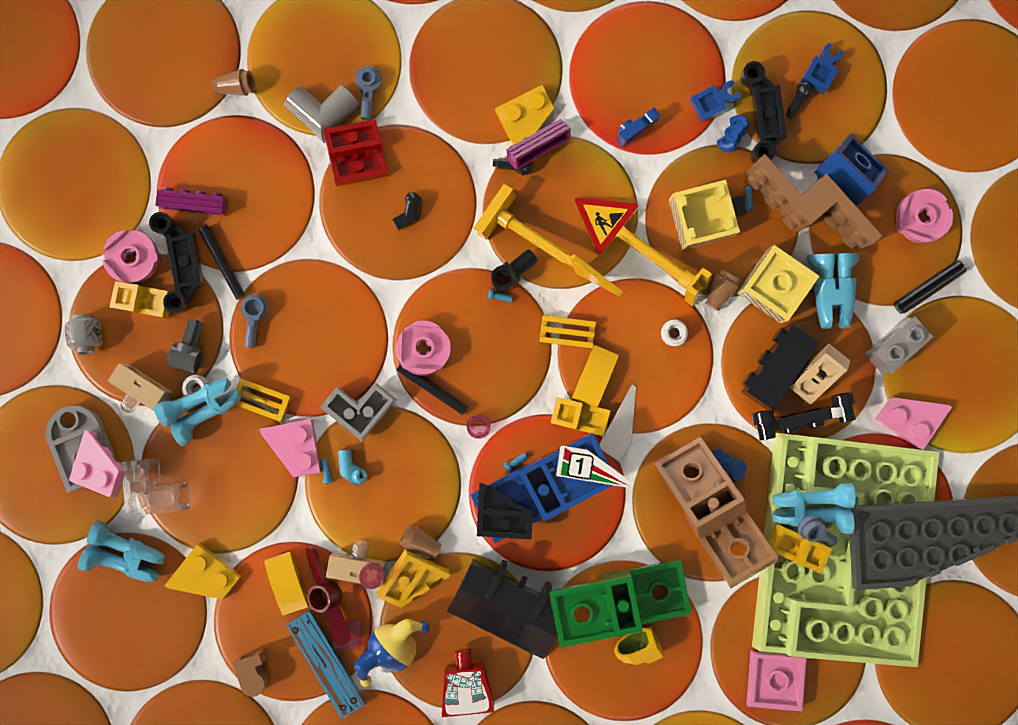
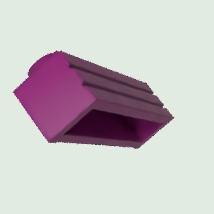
M562 119L552 122L549 126L538 130L533 135L525 137L519 143L511 145L506 149L507 161L516 170H519L535 159L571 140V128Z
M163 187V190L157 189L155 206L160 209L226 216L228 199L221 193L206 195V192L203 191L190 193L186 189H180L179 192L173 191L174 189Z

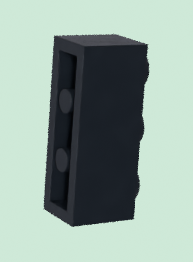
M794 325L786 326L785 328L781 327L772 339L775 342L770 350L766 349L757 361L760 364L755 372L751 371L742 383L745 386L742 393L766 410H775L820 344Z

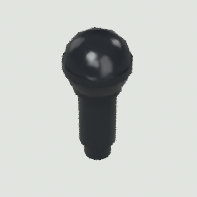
M808 81L798 83L796 96L785 115L787 118L793 119L804 101L814 94L815 87L812 83Z
M504 158L493 159L492 163L493 167L514 170L523 176L529 175L533 170V162L519 170H516Z

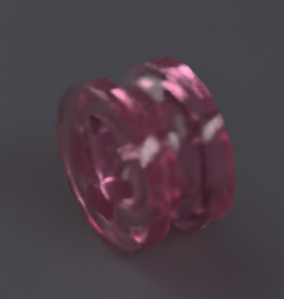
M483 415L472 416L467 422V431L473 438H484L490 432V421ZM484 420L486 424L483 426L486 427V431L484 433L479 431L475 434L472 431L474 428L471 427L472 422Z
M374 562L366 564L359 573L360 583L367 589L378 588L385 579L384 568ZM367 569H369L370 572L373 569L378 571L376 577L379 579L378 582H375V580H373L372 582L366 580L368 577V574L366 573Z

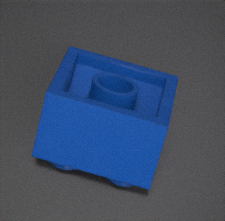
M850 134L819 165L814 173L817 175L818 180L827 174L853 204L857 206L878 187L889 170Z

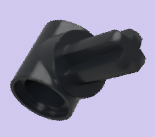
M528 249L510 264L506 261L501 266L496 267L491 274L493 287L499 292L510 291L521 281L519 276L538 261L535 254ZM505 272L510 275L511 281L508 285L501 286L496 282V276L499 273Z

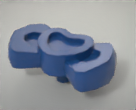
M742 115L730 118V126L725 129V136L717 140L720 150L727 153L737 150V145L740 144L741 138L746 134V130L750 128L748 119Z
M720 448L712 451L733 482L739 481L745 476L747 467L744 461L731 458L729 454L724 453Z

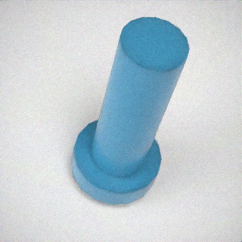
M746 186L745 208L746 211L754 210V205H752V187Z
M490 289L488 299L495 298L510 303L513 297L494 292V289Z
M521 454L509 463L505 462L504 467L506 470L511 472L513 467L527 459L526 454Z
M327 459L320 460L324 476L323 484L332 483L333 478L331 479Z

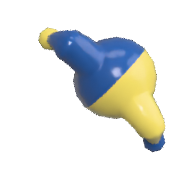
M405 619L396 625L385 624L376 628L368 640V650L354 663L361 685L364 687L370 686L372 679L368 673L376 667L380 666L392 672H399L407 668L416 654V642L411 634L419 630L421 633L428 632L430 629L428 622H416L411 619Z

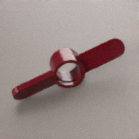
M314 546L306 548V556L317 584L308 591V604L313 611L318 613L324 612L334 642L340 646L345 645L350 640V632L339 605L342 600L341 588L336 582L327 580L316 548ZM322 590H323V591L326 593V595H327V598H328V602H327V603L324 601V599H323V597H322Z

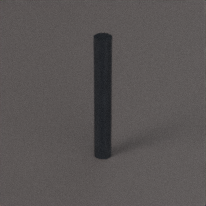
M205 225L198 230L235 299L243 298L246 294L209 226Z
M401 364L398 366L396 371L461 415L465 413L468 408L467 405L424 376L405 370Z

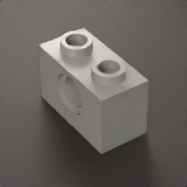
M915 316L905 318L864 355L881 374L894 373L934 336Z

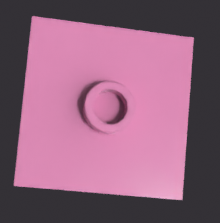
M750 650L747 706L803 712L807 658L791 657L783 653Z

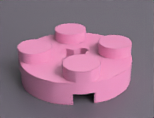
M921 189L912 192L902 199L897 207L896 229L912 242L922 244L933 242L949 231L953 221L952 208L949 209L945 196L936 190ZM926 210V215L930 217V220L921 222L918 213Z
M119 231L107 240L103 249L105 251L103 265L108 274L118 281L129 284L141 283L150 278L161 261L155 242L148 235L139 231ZM128 251L132 253L136 251L135 262L126 263L125 260L128 258L126 253Z
M417 321L410 324L399 335L396 344L397 357L402 367L413 374L421 376L431 375L441 370L447 362L451 351V344L447 334L437 324L430 321ZM421 341H425L426 346L431 347V351H427L425 355H421L420 351L416 350V346H420Z

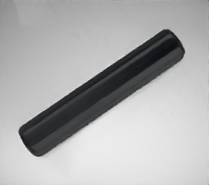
M960 260L953 262L895 301V309L900 314L908 312L966 273V267Z

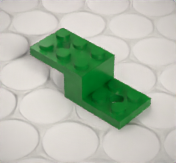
M680 559L600 574L601 580L549 590L560 648L643 632L641 624L692 614ZM658 584L666 587V594L661 599H656L652 596V589ZM580 606L587 607L590 610L589 617L584 621H579L574 617L575 610Z

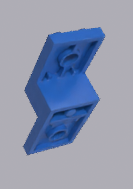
M593 433L567 445L568 447L586 449L609 465ZM560 450L544 458L540 457L488 484L490 487L533 511L532 524L542 518L546 521L613 486L556 476ZM479 490L470 494L477 509ZM492 537V539H493V541H494L495 543L498 542V541H500V540H502V539H504V538Z

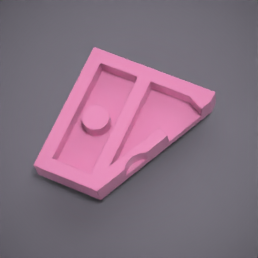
M891 397L887 400L875 420L917 449L924 450L952 407L945 404Z
M312 419L260 429L261 435L293 477L322 472Z

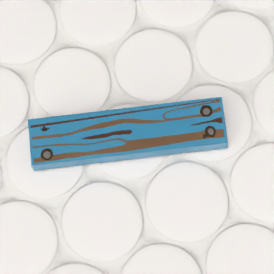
M309 610L289 622L286 626L341 719L364 706L366 701L313 611Z

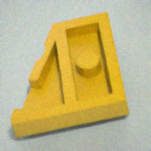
M543 85L495 108V112L511 144L515 145L525 137H529L540 130L543 123L554 112V107Z
M199 543L165 584V587L224 599L242 576Z
M405 549L378 589L377 596L386 602L402 608L410 603L414 597L430 590L429 586L441 578L446 580L451 574L449 569Z

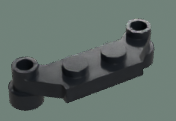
M751 61L745 65L740 79L741 84L749 88L752 93L758 143L754 146L751 154L753 163L761 158L758 152H761L763 155L765 154L772 160L776 153L775 148L780 140L787 138L780 85H774L764 76L765 68L757 61Z
M156 212L150 217L149 226L152 231L166 237L175 291L165 295L163 306L168 312L179 314L189 309L190 302L198 288L204 286L196 236L194 233L185 232L168 214ZM180 300L181 304L177 307V302Z
M846 392L831 396L833 406L819 407L778 417L774 416L773 409L755 412L751 414L753 424L757 425L759 439L768 440L776 438V431L782 430L783 434L799 431L798 426L808 424L809 428L825 425V420L839 418V423L856 420L853 404H855L853 392Z

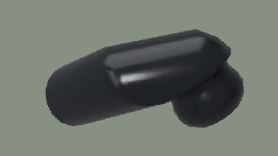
M410 192L405 196L406 205L404 213L393 218L398 230L420 218L423 202L422 198L415 192Z

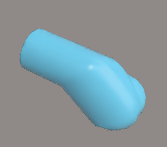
M351 449L338 451L341 476L355 485L364 483L367 479V473L352 462Z

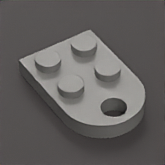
M66 406L59 409L51 416L46 427V440L67 493L83 488V486L69 481L85 430L96 432L98 442L102 447H107L113 454L114 460L117 461L101 419L93 410L84 406ZM70 412L76 418L75 425L71 428L67 427L64 422L66 414Z

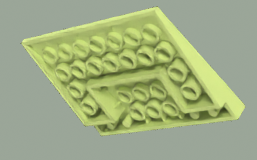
M775 433L776 438H774L764 537L769 542L776 524L798 533L799 526L793 527L790 524H781L773 521L772 514L774 510L795 509V507L775 505L773 503V495L778 493L791 492L793 490L816 492L834 489L841 483H852L856 495L855 505L934 501L939 452ZM835 504L805 505V509L830 508V507H837L838 505H835ZM824 522L826 530L836 536L838 542L835 546H830L822 540L818 541L832 548L822 574L778 554L779 561L760 571L752 647L758 651L783 653L791 657L918 667L927 577L910 587L869 590L853 589L849 534L841 533L834 523Z

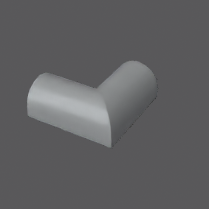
M339 85L322 104L304 87L299 86L289 94L284 105L325 143L323 129L341 126L360 106V103L342 85Z
M376 382L359 403L337 386L320 408L362 442L397 399Z

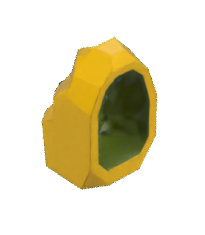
M652 627L642 628L643 632L623 636L615 645L614 652L617 658L624 663L634 665L650 664L663 658L664 654L661 644Z

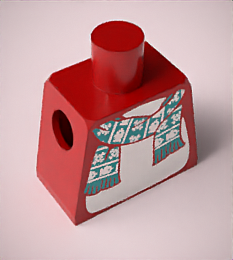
M471 649L456 650V665H449L445 668L442 718L494 712V698L484 663H472Z

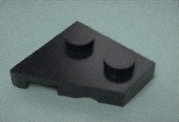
M479 483L476 536L531 539L533 511L489 485Z

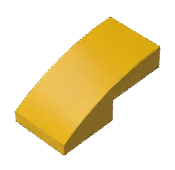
M115 281L110 307L168 319L169 312L163 306V299L169 291Z
M594 345L572 398L597 408L619 355Z
M557 397L551 423L604 437L612 411Z
M776 524L768 542L776 554L821 574L832 551V548L819 542H810L807 539H803L798 533Z
M288 552L266 559L264 562L282 616L308 608L307 596L300 582V572L292 553Z

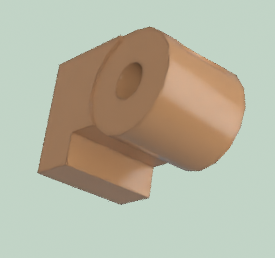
M265 649L240 656L233 662L240 688L247 696L256 697L260 695L269 683V675L267 671L262 669V664L267 660Z

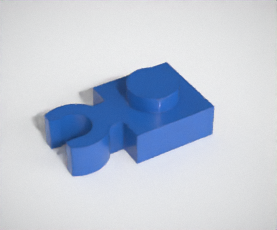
M831 43L826 44L821 50L820 57L815 56L800 80L812 83L815 90L821 94L827 91L839 69L833 65L842 58L844 53L843 50H840L836 56H831L829 54Z
M733 80L727 81L720 91L713 85L690 98L689 101L701 123L724 112L727 109L725 102L734 103L740 98V92L736 95H730L727 92V89L734 85Z
M654 107L634 122L631 119L627 120L618 128L620 132L617 135L616 141L623 148L643 133L645 129L656 123L661 115Z

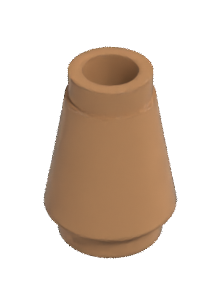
M239 69L218 78H213L212 86L216 94L248 96L249 93L255 90V81L251 71Z
M721 269L718 275L715 274L705 304L720 311L721 307L739 288L737 285L740 279Z
M410 525L405 529L399 545L403 546L404 550L407 549L413 553L434 559L442 545L418 526L412 527Z

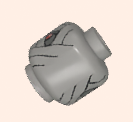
M77 314L72 316L71 320L65 324L66 345L72 350H77L78 355L93 354L94 349L102 346L104 342L102 323L95 319L94 315Z

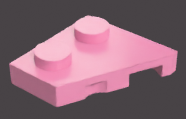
M85 430L69 481L105 496L118 498L126 470L119 462L114 460L111 451L107 447H102L98 442L96 432Z

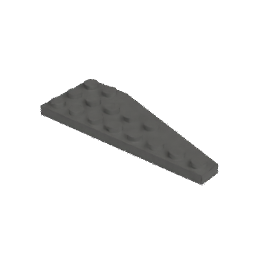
M1018 495L855 505L854 508H850L854 516V532L849 534L852 588L855 590L910 587L917 584L921 579L928 576H936L942 570L954 565L964 564L994 551L996 547L1005 543L1010 544L1017 541Z

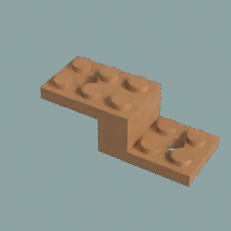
M765 154L744 173L748 177L747 182L753 189L761 191L765 196L764 200L767 205L773 210H778L783 216L784 224L791 230L799 232L823 214L825 222L831 228H836L842 235V241L851 249L854 248L855 251L875 243L882 237L879 231L827 174L800 194Z
M701 436L654 463L657 471L682 507L689 526L730 588L737 586L779 561L777 554L747 513L745 499ZM692 467L700 471L695 478H688L684 475L685 471ZM742 544L747 548V551L743 556H735L731 552L733 546Z

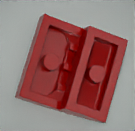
M376 119L323 129L336 187L388 177Z

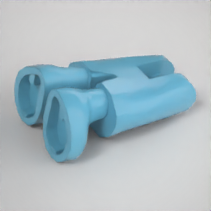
M859 253L807 255V262L811 266L818 268L820 272V278L814 283V294L821 329H830L832 327V309H837L839 328H849L853 317L857 278L851 277L852 267L859 262ZM834 263L838 268L837 278H834Z

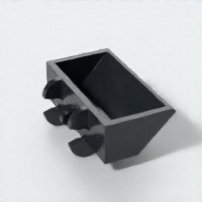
M472 559L447 612L544 659L558 639L551 599L549 597L552 583L546 581L541 591L538 592L525 585L528 577L523 575L520 582L504 575L508 565L507 561L502 560L496 571Z

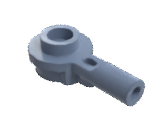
M364 66L357 71L355 82L362 92L361 119L371 120L373 94L381 86L382 78L380 72L375 67Z
M251 294L242 301L241 311L244 317L248 319L244 347L255 348L258 320L263 319L267 315L268 303L264 297L258 294Z
M807 516L801 520L798 534L803 539H807L810 542L822 540L830 546L837 544V537L826 530L824 521L820 516Z

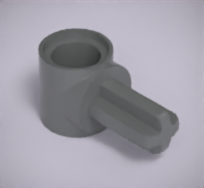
M194 319L188 320L182 342L174 343L169 351L168 366L194 374L198 372L203 359V351L197 347L204 323Z

